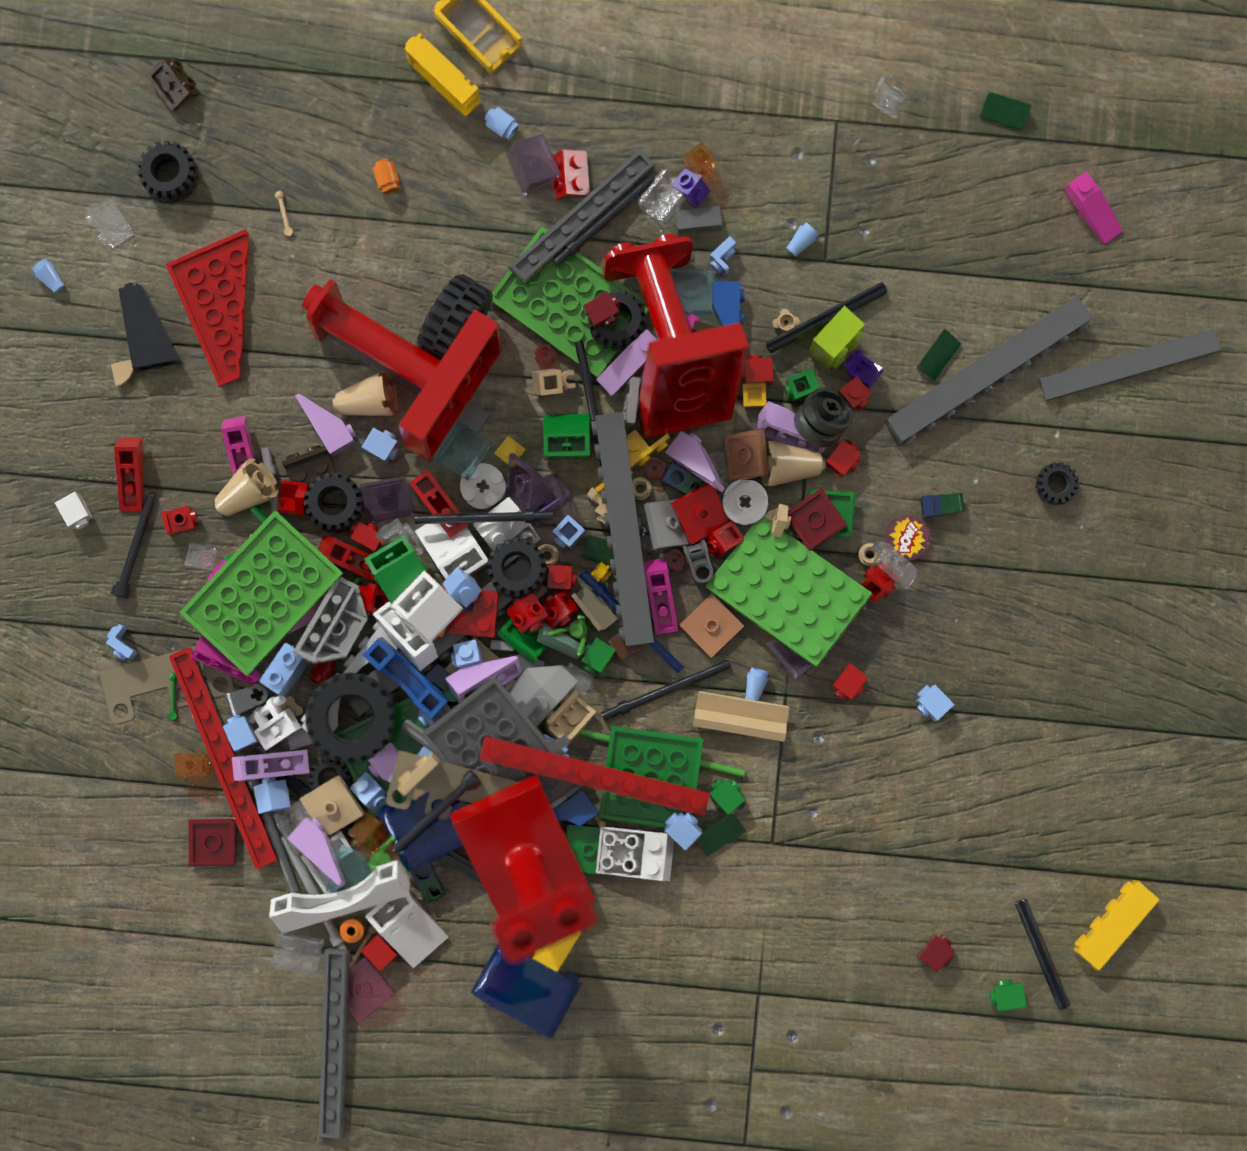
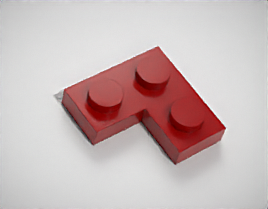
M482 590L474 601L473 612H460L449 623L448 634L495 638L499 592Z

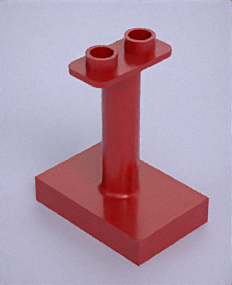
M665 234L655 239L653 243L634 246L632 243H620L611 248L604 258L602 273L606 281L630 277L637 278L658 340L648 343L637 418L644 439L732 420L749 348L740 323L692 333L670 269L683 267L691 260L693 242L687 236L678 238L675 234Z
M332 279L324 287L318 284L313 285L302 303V308L308 311L306 319L316 340L322 342L327 334L330 333L422 389L398 426L406 449L429 463L503 351L499 324L477 310L473 311L442 360H439L344 303L337 282Z
M537 774L450 813L460 840L499 917L493 922L492 931L506 960L519 962L594 926L597 919L591 903L595 902L594 895Z

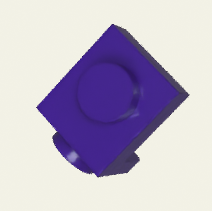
M686 168L683 169L672 184L673 188L683 193L689 204L695 208L706 199L710 191L702 177Z
M860 349L851 354L845 363L848 376L853 379L858 376L869 389L883 373L882 367L864 357L863 351Z

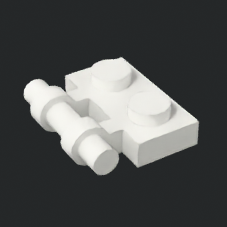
M282 695L270 698L266 705L257 707L253 710V714L248 717L250 723H258L259 728L254 733L265 751L271 749L301 728L290 708L282 711L281 705L286 702V698ZM271 712L273 718L268 720L267 716Z

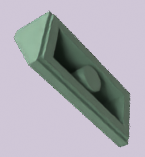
M541 622L543 626L539 628L537 642L574 659L580 657L577 655L581 642L580 638H574L567 632L549 636V632L559 628L551 629L548 623Z

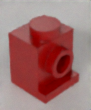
M189 505L161 511L167 535L174 536L197 530L196 523H199V518L196 510H192V507ZM182 515L184 518L183 522L177 523V517Z
M357 521L350 531L353 541L373 552L381 548L388 533L381 529L380 533L377 532L379 528L369 522H366L364 525Z

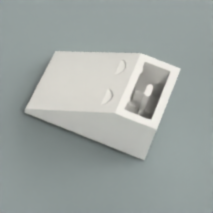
M425 524L415 531L445 579L457 567L473 576L488 566L487 557L467 527L452 538L448 536L440 524Z
M601 826L596 873L670 881L674 839L667 833Z
M410 891L409 896L379 904L365 916L380 935L413 968L449 937Z

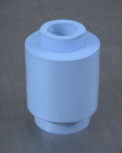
M499 107L495 110L491 108L485 116L486 126L502 138L511 139L519 128L516 119Z

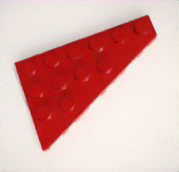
M247 229L165 264L219 388L241 379L250 236Z

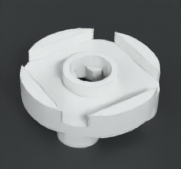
M481 463L470 466L463 474L460 481V491L464 500L471 507L487 510L502 501L506 492V483L502 473L496 467ZM482 481H486V485L489 486V490L485 489L484 493H481L477 487V484Z
M737 480L726 489L722 505L727 517L731 521L747 526L756 523L765 515L768 497L765 489L758 482L753 480ZM741 497L745 499L749 497L751 499L749 502L751 506L749 508L746 506L742 508L740 506Z

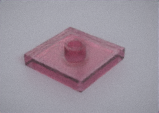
M367 957L363 958L349 970L348 1009L360 1023L396 993Z

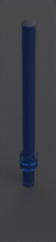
M585 570L580 577L592 588L591 591L597 597L600 596L617 613L616 605H620V603L606 590L607 587L601 581L598 582ZM653 636L654 642L648 644L679 673L684 666Z

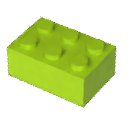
M844 306L814 338L808 354L827 371L832 367L837 369L845 360L846 353L848 351L852 352L859 345V341L864 335L862 330L865 324Z

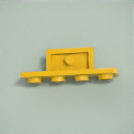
M636 429L628 434L626 438L631 470L637 465L642 467L651 460L649 456L655 451L660 453L669 446L667 442L670 441V436L668 434L664 435L649 447ZM604 482L595 488L597 493H601L600 490H605Z

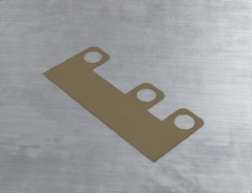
M176 652L99 672L110 719L114 724L133 719L134 712L130 700L131 696L168 687L171 697V680L169 675L174 672L168 656ZM197 661L203 677L207 678L210 694L213 697L233 692L234 687L230 675ZM218 677H223L228 682V687L223 692H218L213 687V682ZM178 679L176 680V690L181 687ZM175 698V707L188 705L187 701L179 702ZM122 703L128 707L126 717L117 718L114 715V707L117 704Z
M399 750L386 803L392 807L407 809L410 806L414 788L430 792L425 809L428 815L432 811V802L436 799L444 800L461 784L462 776L472 769L439 761L407 793V800L402 804H397L393 801L392 794L398 788L400 783L398 779L406 771L411 773L417 767L415 763L422 757ZM472 770L482 781V784L476 790L467 791L458 800L474 803L518 783V781ZM452 805L438 819H447Z

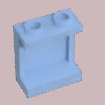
M287 643L282 646L260 679V682L269 689L286 697L310 663L293 654L296 647L290 646Z

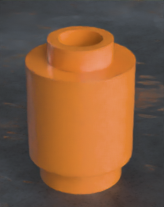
M388 159L377 161L375 163L376 166L372 170L379 190H382L384 195L398 191L400 189V180L394 162L388 161Z
M358 918L346 920L340 927L342 939L349 943L361 940L366 933L365 924ZM349 927L355 928L356 933L354 935L349 934Z

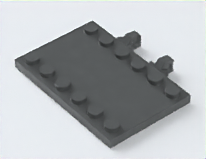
M496 676L489 679L421 733V736L443 762L518 782L536 773L480 760L485 736L561 756L565 753L562 748L570 743V739L565 733H563L560 739H555L554 741L551 738L546 739L532 722L534 717L531 713H533L535 708L541 706L539 700L534 697L526 704L523 700L517 703ZM537 774L553 809L583 786Z

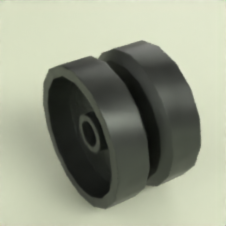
M818 388L810 393L805 402L796 411L794 424L798 433L807 442L818 447H831L851 425L853 411L848 401L841 394L831 389Z

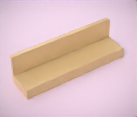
M699 691L693 726L785 742L790 707Z

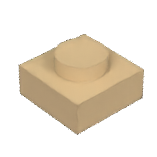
M779 504L772 521V536L780 538L784 529L787 530L789 528L791 516H788V506Z

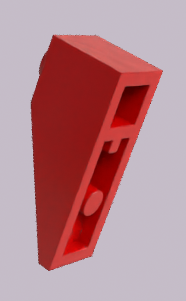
M120 437L114 446L119 511H142L144 491L143 439Z
M428 469L409 482L410 487L432 515L461 514ZM468 523L440 524L450 538L469 525Z
M323 536L318 550L327 559L340 568L376 582L374 574L365 561V558L371 554L333 537Z

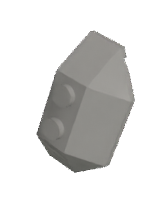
M340 577L331 586L294 649L293 654L313 664L347 657L368 620L358 585Z
M562 665L527 668L507 691L517 703L523 700L526 704L534 697L539 700L541 706L535 708L533 713H531L534 717L532 722L538 727L579 680Z

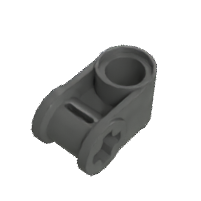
M701 540L700 543L688 547L683 545L685 559L689 565L694 582L697 585L706 586L713 577V569L705 540ZM699 569H706L709 572V577L703 580L699 579L696 572Z
M257 684L233 691L224 696L233 717L266 705V702L272 698V691L265 685ZM258 691L264 692L261 699H256L255 697Z

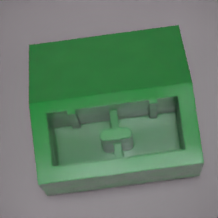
M589 414L544 415L543 441L545 461L590 459Z
M405 535L365 558L366 563L391 604L423 571L426 572Z

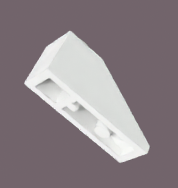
M390 601L373 613L375 619L419 671L438 658L433 642L430 643L392 606Z

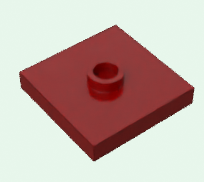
M708 483L671 503L685 537L691 545L729 523L715 488Z

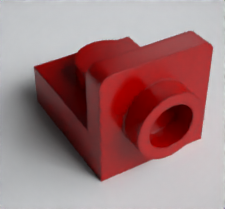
M731 521L712 532L705 539L708 551L717 559L742 542L744 536L735 523Z

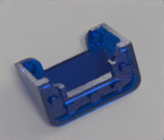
M430 792L411 801L407 809H400L385 804L378 811V815L389 838L395 836V840L392 843L393 846L427 815L425 809ZM434 800L431 804V809L433 810L443 800ZM457 800L452 804L450 813L472 803ZM451 814L445 820L437 818L406 848L397 854L407 871H413L463 846L453 825Z
M497 943L471 993L478 999L539 1033L553 1038L583 982L579 980L580 977L571 971L560 974L532 957H527L519 962H510L506 960Z

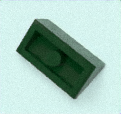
M988 92L980 117L1023 130L1031 104Z
M944 328L916 368L933 380H936L961 343Z
M588 535L582 558L610 565V559H614L613 550H608L606 539Z
M732 812L703 831L696 840L708 857L746 831L735 813Z

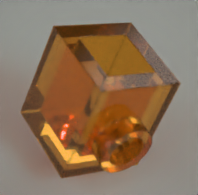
M702 141L684 154V163L691 172L706 178L715 170L716 158Z
M175 754V777H207V772H210V758H207V754Z
M365 813L348 832L353 840L351 842L352 846L359 852L364 850L370 855L390 835L383 823L368 813Z

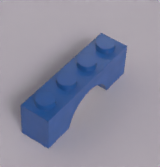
M377 638L362 655L376 669L395 681L411 697L414 704L430 719L434 718L450 701L440 689L385 638Z
M577 790L567 798L566 802L561 805L559 804L553 809L558 820H567L577 826H581L599 814L598 809L585 790L581 792Z

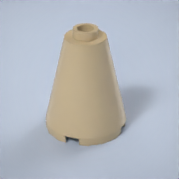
M381 371L336 393L335 398H333L334 410L339 412L340 415H397L395 410L399 409V400L396 386H391L389 381L393 379L388 371Z
M775 441L766 442L769 475L761 476L765 486H775L819 476L825 470V458L819 452Z
M252 458L246 460L215 498V508L220 514L230 516L272 500L277 496L278 490L275 491L274 487L277 481L265 464L261 462L258 465L253 462L256 459Z

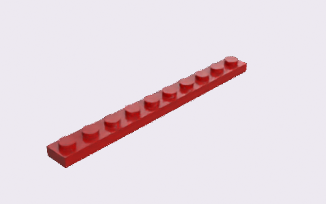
M188 647L168 657L254 867L259 869L278 861V857L262 818L258 814L257 806L246 780H234L232 757H236L225 733L197 660L191 658L192 648Z
M485 736L479 758L480 760L705 816L710 793L487 736Z

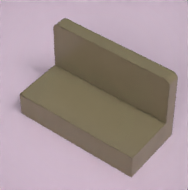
M590 583L578 593L571 595L599 634L618 620Z

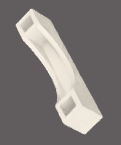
M378 621L372 627L375 631L370 638L365 636L358 645L361 650L357 655L351 654L343 664L346 669L342 674L356 673L369 662L362 655L377 638L383 637L396 650L399 648ZM341 698L332 704L328 713V723L332 731L338 726V709ZM304 714V716L301 718V721L303 722V724L301 725V728H303L305 731H307V730H306V725H305V723H306V721H305V714Z
M398 860L380 865L364 881L343 891L321 895L289 893L271 899L270 919L282 933H286L409 896L410 876Z

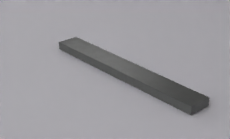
M639 149L509 265L508 269L523 284H526L564 249V246L576 239L655 168V164Z
M1210 329L1042 377L1039 379L1044 399L1048 401L1216 353L1221 349L1215 330Z
M327 334L326 337L374 369L379 372L388 371L393 381L417 396L422 389L332 334ZM469 401L457 422L474 433L479 434L490 418V414Z
M325 949L318 1138L342 1139L344 1135L350 949Z

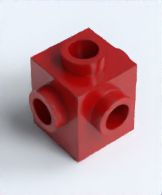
M881 562L876 569L873 566L869 568L863 575L866 580L861 585L872 592L870 599L876 603L883 595L887 598L896 588L893 584L899 577Z
M368 583L367 587L358 586L367 617L374 618L373 613L388 603L389 599L379 585Z
M567 590L556 595L552 594L543 601V608L548 614V617L543 621L548 623L551 629L557 626L563 628L573 620L571 616L580 607Z
M534 593L517 600L506 610L521 634L528 630L531 633L543 626L541 622L548 617V614Z

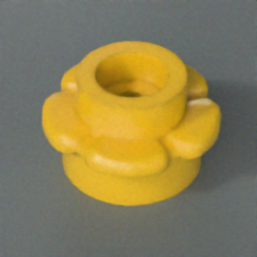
M601 562L595 567L590 575L594 579V583L599 581L604 583L611 574L609 571L610 565L606 566Z

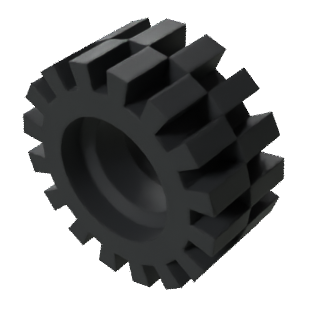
M1063 462L1051 463L1044 467L1036 477L1037 483H1035V488L1038 489L1037 494H1040L1043 501L1046 500L1047 504H1064L1071 500L1078 492L1079 477L1075 475L1076 471L1075 469L1072 470L1070 465H1063ZM1059 475L1064 478L1066 486L1062 492H1054L1050 489L1049 479L1052 476Z
M326 758L319 760L317 764L312 766L313 769L312 771L310 770V778H308L311 790L323 784L322 775L327 770H334L338 775L340 774L350 789V784L352 783L351 773L345 763Z

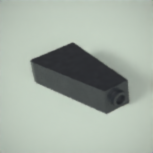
M128 283L124 285V288H118L132 368L136 372L182 364L181 358L146 289L141 284L138 285V283Z

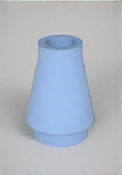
M805 223L803 226L800 225L786 248L794 256H797L817 241L816 238L819 233L808 223Z
M45 258L32 268L34 276L54 293L65 286L52 261L49 262Z
M751 667L750 672H747L745 699L759 701L770 679L768 678V671Z

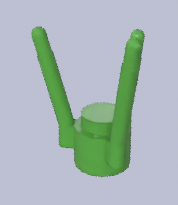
M579 615L578 619L573 621L570 626L553 630L548 635L555 636L570 632L572 637L580 638L581 642L577 655L581 656L585 643L588 640L587 634L590 631L587 616Z
M395 836L389 838L382 846H379L378 851L370 856V862L367 864L368 868L375 870L377 866L391 862V856L386 852V849L393 843Z

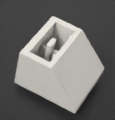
M508 497L488 513L521 512V510ZM525 521L478 522L472 524L492 551L496 549L498 544L504 543L506 539L513 540V538H519L523 540L524 538L534 544L541 539L531 524L525 523ZM515 555L507 559L504 566L508 565L519 555Z
M425 571L392 604L430 643L463 610Z

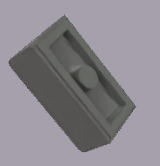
M720 206L675 211L677 234L722 229L723 223Z

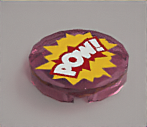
M911 515L900 516L894 519L886 528L884 542L888 552L893 557L902 561H911L921 557L928 549L930 531L919 518Z

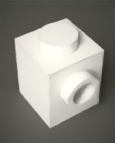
M73 492L55 502L67 526L72 529L76 528L79 530L89 524L88 521L93 518L81 495L77 492Z

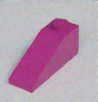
M1087 171L1067 185L1063 192L1104 245L1123 232L1102 191Z
M246 416L223 420L221 427L233 475L246 460L255 459Z
M666 558L643 562L655 633L659 635L678 631Z
M201 634L192 653V659L250 685L257 683L260 673L256 669L249 676H246Z

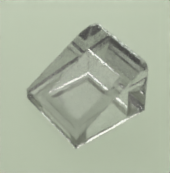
M190 543L184 565L212 571L217 550L208 546Z

